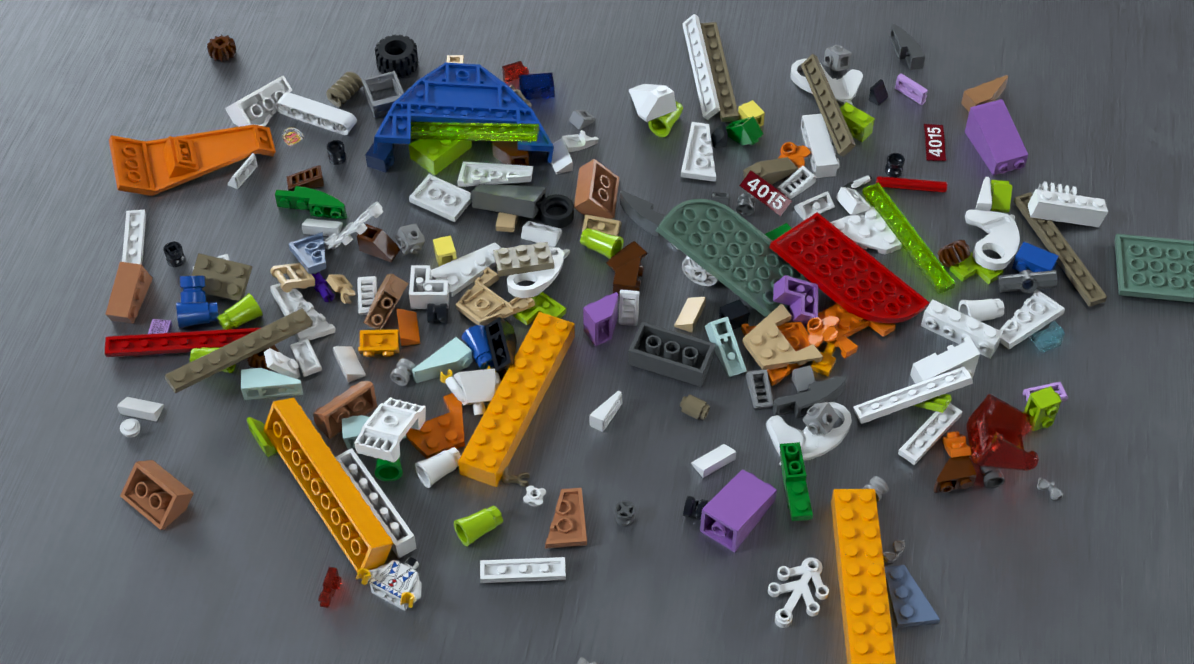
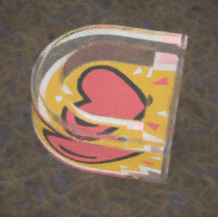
M287 128L282 133L284 142L290 147L304 139L303 133L297 128Z

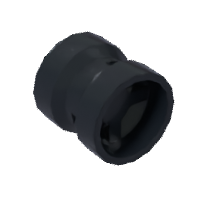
M340 140L330 141L327 144L330 163L334 165L344 163L346 153L343 142Z
M899 153L888 155L885 166L886 175L895 178L902 175L905 163L903 155Z
M176 241L167 243L163 251L168 265L171 267L183 265L185 255L181 244Z
M428 304V323H434L435 321L447 323V304Z
M687 496L683 516H695L698 520H701L702 509L708 503V500L701 499L699 501L695 500L692 496Z

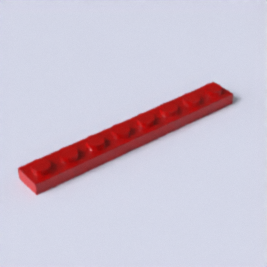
M260 328L108 336L105 338L104 354L106 357L186 353L191 352L193 348L202 347L221 348Z

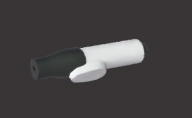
M867 175L853 182L851 181L842 187L855 189L870 182L872 177Z

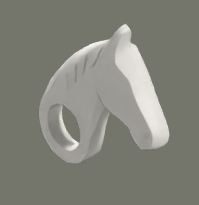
M806 59L797 60L791 66L790 78L797 86L813 94L806 77L798 73V71L802 70L801 64ZM821 65L836 101L842 105L846 102L853 105L851 100L856 96L862 82V72L852 69L841 79L836 80V78L832 79Z
M966 211V223L977 226L988 233L974 247L973 258L976 263L983 268L993 271L1002 270L1007 267L1015 257L1020 242L1015 216L993 211ZM982 250H993L1001 256V259H992L986 256Z
M549 247L554 260V269L509 275L507 278L508 292L519 298L539 295L558 276L563 266V260L569 255L570 250ZM526 280L535 282L530 286L516 285L518 282Z
M829 402L837 415L842 419L843 424L840 427L832 428L827 434L813 435L807 426L804 430L789 426L778 415L770 417L766 427L779 456L780 444L800 442L803 460L806 461L828 453L842 442L851 427V413L845 406L836 402Z

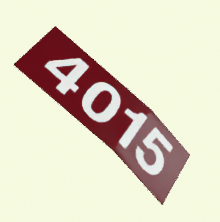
M924 124L926 160L946 161L943 125Z
M751 170L739 185L780 217L792 202L791 199Z

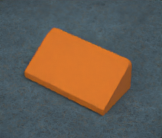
M398 308L397 317L401 346L420 344L417 313Z

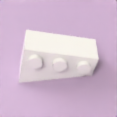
M968 336L964 338V343L956 347L950 345L947 347V351L939 355L934 353L913 363L910 376L914 383L917 384L961 367H965L971 377H973L980 353L971 338Z

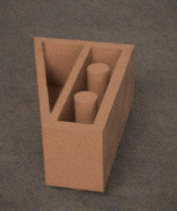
M119 263L105 314L111 321L133 324L137 318L140 307L153 280V277L141 264Z

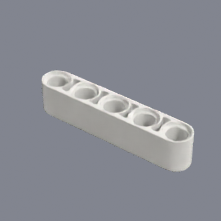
M285 92L275 104V108L280 114L342 135H347L357 123L356 117L350 112L290 92Z

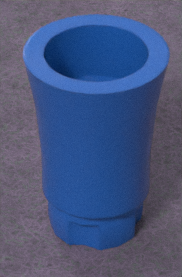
M176 302L179 329L191 325L210 323V321H218L217 302L209 304L208 302Z
M476 325L468 328L462 334V340L472 350L473 358L479 368L484 370L490 366L491 369L494 367L485 326Z

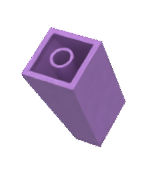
M1001 99L970 107L965 134L993 175L1003 174L1025 167L1028 153L1004 101Z
M742 469L704 506L701 515L700 532L735 553L775 502L777 489L770 483H765L758 479L753 473Z

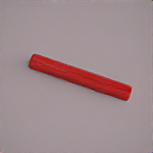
M883 176L876 178L877 187L933 192L947 191V182Z

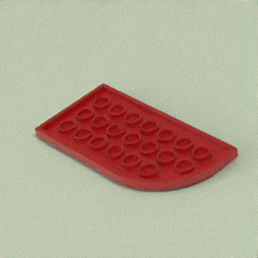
M818 212L772 241L769 246L770 249L809 281L817 284L821 291L848 313L865 320L878 323L904 322L918 315L930 303Z

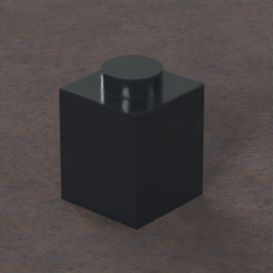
M740 299L720 307L719 319L728 317L732 330L740 328L742 324H748L750 311L747 305H744Z

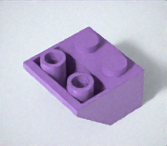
M617 292L606 295L602 299L583 307L584 332L594 346L612 339L618 320Z

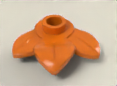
M786 142L780 149L781 155L778 159L788 157L799 169L805 166L804 157L809 156L811 152L806 146H796L792 142Z
M828 316L824 319L818 317L810 319L807 323L809 343L811 345L814 344L817 348L823 341H835L839 336L835 326L839 323L840 319L835 316Z

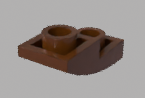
M633 241L617 252L606 264L615 272L617 268L637 257L642 260L648 253Z

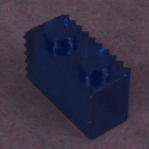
M553 72L519 75V89L527 100L554 98Z

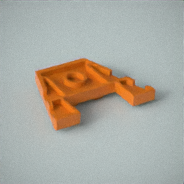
M837 303L818 313V318L820 319L828 316H835L840 319L839 323L835 326L839 336L833 341V344L836 348H840L841 355L844 358L856 353L858 346L848 339L849 336L869 326L884 337L893 332L896 327L894 323H878L848 313Z
M786 322L777 326L795 351L811 345L808 341L809 334L802 322ZM742 324L741 330L744 336L756 326ZM794 363L787 364V367L768 369L767 372L771 385L777 384L790 375L794 369H798L802 365Z
M453 393L443 396L449 413L425 421L420 430L410 428L406 433L407 439L426 459L444 450L447 451L453 447L458 449L465 446L462 402Z

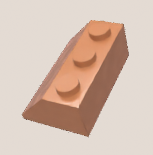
M596 159L580 167L574 208L584 216L586 214L607 219L615 218L619 177Z
M361 381L351 386L341 395L334 397L326 405L319 407L313 413L315 425L331 439L342 431L343 418L359 415L365 416L377 408L373 383Z
M154 460L135 462L120 497L156 527L164 530L186 511L194 493Z

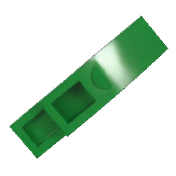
M296 186L294 191L276 190L275 192L277 207L310 210L311 216L347 218L345 204L324 192Z
M800 442L780 444L783 484L791 520H812L813 512L806 483L807 475Z

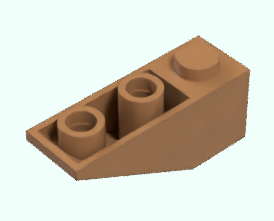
M1008 75L964 91L961 104L969 112L970 107L996 101L1006 88Z
M387 274L376 293L363 323L374 330H382L409 283L394 274Z

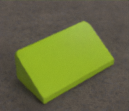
M248 417L247 424L249 430L265 455L269 457L277 453V450L263 430L264 423Z

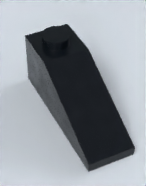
M501 317L485 326L497 373L514 364L517 344L513 326Z

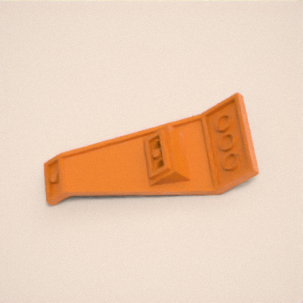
M254 124L176 137L169 136L168 138L151 141H140L113 135L109 138L117 190L150 196L250 157L252 153L273 157L276 152L270 128Z

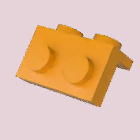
M360 330L359 353L363 354L364 357H374L375 354L392 357L394 354H398L399 330Z

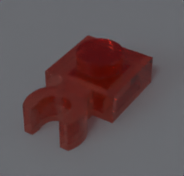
M328 568L323 582V590L318 599L321 602L320 607L329 608L331 597H334L336 589L339 590L341 577H339L337 568Z

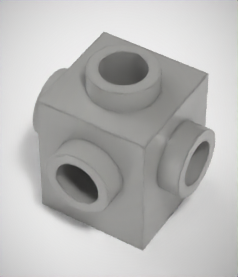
M833 45V47L826 48L823 64L834 71L849 69L852 52L844 49L841 45Z
M416 223L400 227L395 236L397 245L404 255L420 252L425 243V237L420 232Z
M829 402L817 403L808 409L803 421L813 435L827 434L832 430V426L839 416Z

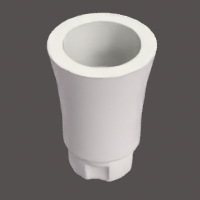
M1000 299L961 300L958 311L982 322L1002 317L1005 307Z
M453 447L428 459L416 462L415 470L420 481L427 488H430L438 480L459 466L458 461L461 455Z

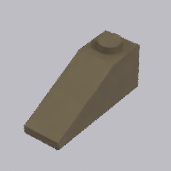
M788 157L760 161L744 169L743 178L751 170L772 185L796 172L798 168Z

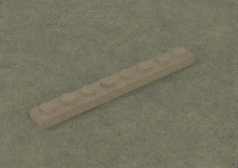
M717 22L700 23L720 106L721 122L739 120V114Z
M812 54L801 64V67L837 152L840 156L844 157L856 144L818 57Z
M1030 192L1015 197L1014 203L1049 252L1059 256L1057 263L1087 305L1091 307L1106 302L1107 296L1051 220L1030 217L1027 204L1033 194Z
M301 308L165 374V380L174 393H177L313 326V321L304 309Z

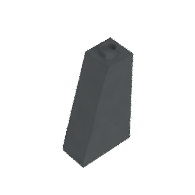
M478 184L471 191L470 199L472 200L473 208L534 218L540 211V203L546 198V187Z

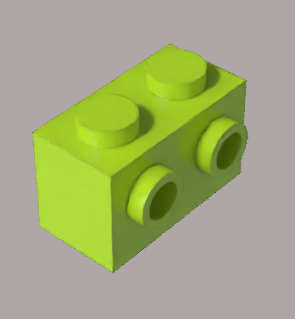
M846 102L840 108L852 137L863 142L872 134L875 118Z
M1049 386L1029 395L1022 417L1032 431L1049 428L1054 424L1062 402L1059 394Z

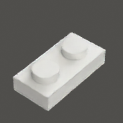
M270 348L264 352L267 368L295 379L300 377L297 361Z

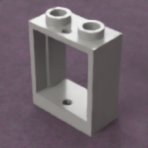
M395 71L362 79L364 94L375 119L386 116L392 104L404 94ZM394 87L397 96L374 101L371 95L372 92Z

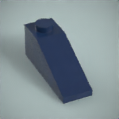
M373 143L365 154L367 167L386 173L395 161L394 143H378L377 153H373Z

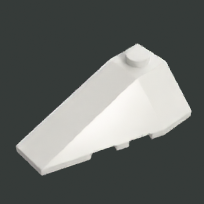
M283 75L226 107L225 110L233 123L239 127L253 124L266 126L269 119L276 113L275 104L285 92H291L292 88Z
M641 84L629 89L638 116L646 122L677 110L674 91L665 85Z

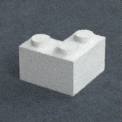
M411 265L409 287L411 309H427L428 304H447L449 309L450 293L448 280H432L430 265Z

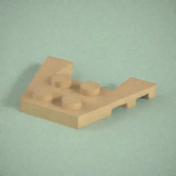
M489 267L484 269L482 277H478L472 289H468L456 303V308L460 313L475 324L484 326L499 317L503 319L535 306V301L531 297H515L510 302H507L491 291L488 287L497 282L499 276Z
M783 304L779 305L743 338V345L762 370L787 367V364L794 363L802 365L806 364L807 361L814 360L815 363L821 362L823 356L814 344L795 351L777 326L791 321V314Z

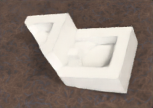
M582 130L580 135L575 134L561 137L566 144L568 152L586 149L597 144L599 141L598 137L591 138L585 135V131Z

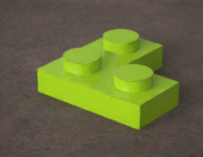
M973 252L964 261L950 266V271L962 282L976 273L986 283L991 284L998 279V276L1003 275L1004 272L1003 270L993 271L983 268L976 263L973 258Z
M541 292L539 295L531 297L535 301V306L513 314V316L527 326L537 317L539 312L561 318L566 314V308Z

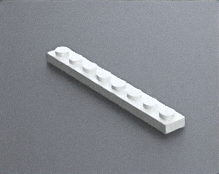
M693 14L682 25L702 114L705 119L709 120L720 111V106L699 17Z

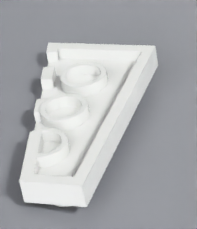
M691 123L681 177L716 182L709 124Z
M463 161L457 181L458 187L477 186L478 184L494 185L531 182L533 166Z
M492 243L432 269V280H448L449 293L453 297L473 283L478 277H481L484 274L485 268L489 267L492 269L496 266L493 250L500 249L501 247L496 243Z
M280 283L270 286V291L284 316L303 308L313 321V326L295 334L298 341L305 339L313 340L335 333L336 328L329 324L326 318L321 313L319 314L310 302H306L303 299V295L296 288L287 293L281 289Z
M1036 289L1031 298H1027L1022 308L1014 313L1013 318L1009 319L1001 327L1000 331L1003 333L1000 343L1011 349L1063 315L1065 308Z

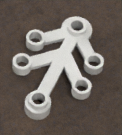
M378 201L373 203L354 223L350 222L338 235L334 233L324 241L325 248L327 250H334L341 242L347 245L353 240L350 235L351 233L357 232L360 235L365 232L367 226L364 222L372 216L377 218L383 213V207Z
M807 558L802 562L801 566L793 568L781 566L778 568L777 577L781 581H786L792 576L802 575L801 579L781 585L772 582L768 586V594L771 597H778L782 593L793 591L785 607L779 609L775 614V623L778 627L787 628L791 625L792 611L801 595L807 606V614L809 616L818 615L820 606L817 602H814L808 586L810 579H812L815 585V595L818 599L824 600L829 594L828 587L823 585L820 577L823 566L818 559ZM780 572H786L787 575H782ZM771 588H776L778 591L773 592ZM823 590L826 594H820L819 591ZM810 607H815L817 610H816V611H812V610H810L809 608H810ZM780 615H786L788 617L782 618Z

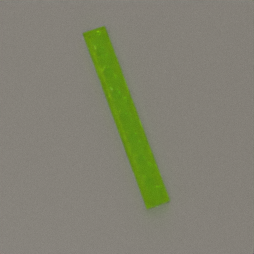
M411 122V139L537 141L540 128L539 124Z
M879 182L863 188V195L872 207H875L937 293L940 294L955 288L956 283Z

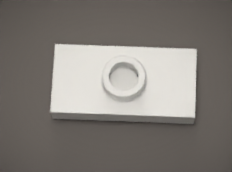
M309 339L290 345L304 377L322 371V367Z

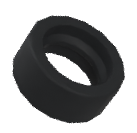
M554 194L544 198L540 203V219L542 223L556 228H564L571 224L574 219L572 200L561 194ZM553 207H562L567 210V213L561 216H552L546 211Z

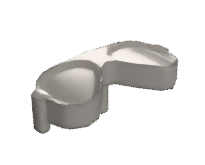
M1039 477L1037 483L1038 490H1049L1052 500H1058L1063 497L1062 491L1054 486V482L1050 483L1046 479Z
M904 539L893 542L895 552L883 553V559L886 563H893L905 550Z

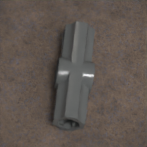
M1023 270L1019 274L998 276L999 293L1013 291L1032 293L1036 289L1056 288L1058 285L1056 270L1043 272Z

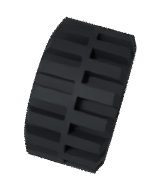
M400 34L386 36L385 39L382 38L376 44V63L379 72L382 74L395 71L397 77L403 78L406 75H411V72H415L416 68H418L417 45L408 36L404 37Z

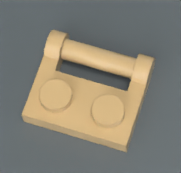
M301 263L276 265L270 270L272 276L280 282L281 289L284 292L288 293L294 288L305 289L315 286V278L305 270ZM283 274H287L290 280H287Z

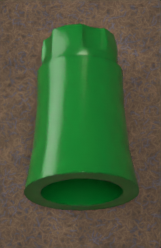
M400 457L394 463L377 458L376 478L381 481L390 482L402 477L403 469Z

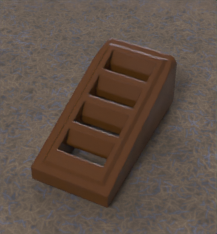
M321 165L286 176L288 191H294L296 186L306 188L324 186Z

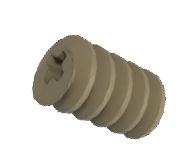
M347 71L327 90L328 100L333 105L341 107V104H345L355 92L359 91V88L363 87L362 79L356 73Z

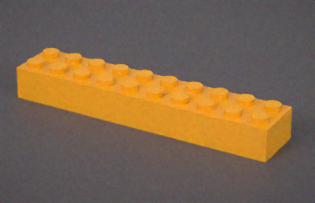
M542 312L538 313L515 355L514 364L509 366L458 461L460 475L494 487L498 486L504 469L509 465L575 338V323Z
M293 397L273 401L263 430L357 572L360 568L373 570L384 565L393 545L391 537L386 533L380 521L377 520L370 506L364 501L360 492L351 482L350 477L345 473L340 462L336 460L331 449L323 441L320 433L317 432L296 399Z
M833 489L831 509L847 664H896L875 489Z

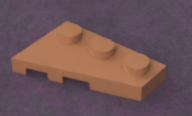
M582 488L561 489L555 515L551 522L550 532L546 539L545 549L587 545Z

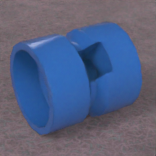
M180 276V287L184 290L180 293L181 303L206 302V294L202 290L205 287V276Z

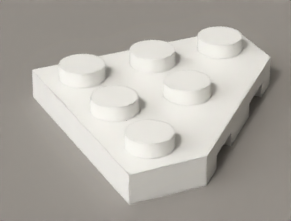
M875 207L830 222L862 249L872 248L884 255L901 249V242Z

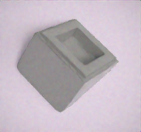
M573 110L569 118V122L578 130L594 123L596 120L586 110Z
M811 366L792 371L791 378L797 392L808 391V385L815 382Z

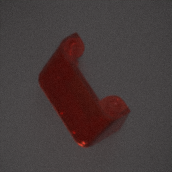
M989 393L967 422L972 462L980 467L1024 471L1034 469L1039 462L1038 454L1034 451H1025L1022 436L1026 435L1031 429L1029 415Z

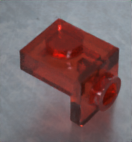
M521 61L502 66L505 83L520 78L524 84L528 83L529 70L527 67H524Z

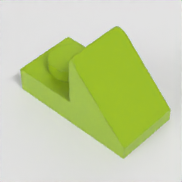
M991 180V211L1009 212L1012 185L1009 184V181Z

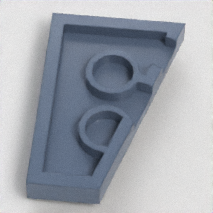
M323 232L288 243L289 250L309 274L318 273L327 268Z
M905 565L884 567L887 591L896 628L939 624L940 618Z

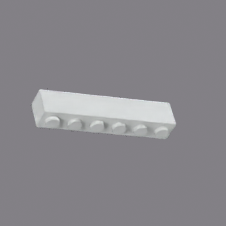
M351 448L336 456V460L340 462L341 467L350 477L351 482L360 492L367 505L370 506L371 511L377 520L380 521L386 533L391 537L393 542L391 549L399 559L417 549L414 534L354 450Z

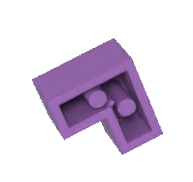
M786 275L774 284L773 301L790 306V322H802L804 327H807L810 319L818 317L817 284Z

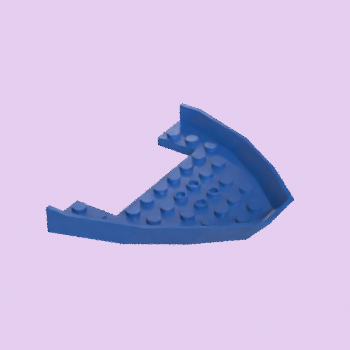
M445 62L419 79L392 104L374 136L373 153H377L378 143L410 144L411 121L516 127L518 150L546 151L548 162L551 163L554 149L534 111L507 84L480 64Z

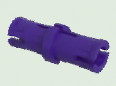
M319 272L316 274L312 273V276L315 278L314 289L321 294L325 302H329L328 298L332 301L335 298V294L329 288L326 279H323Z

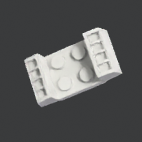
M389 398L384 404L381 403L363 425L361 433L354 442L357 454L394 463L400 457L399 443L409 429L420 430L426 420V406Z

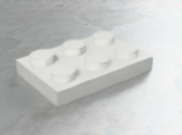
M430 174L409 196L411 203L453 222L460 217L472 202L470 199L471 192Z

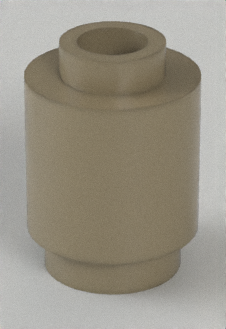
M691 394L688 397L684 396L680 403L681 412L697 420H705L711 407L707 405V402Z

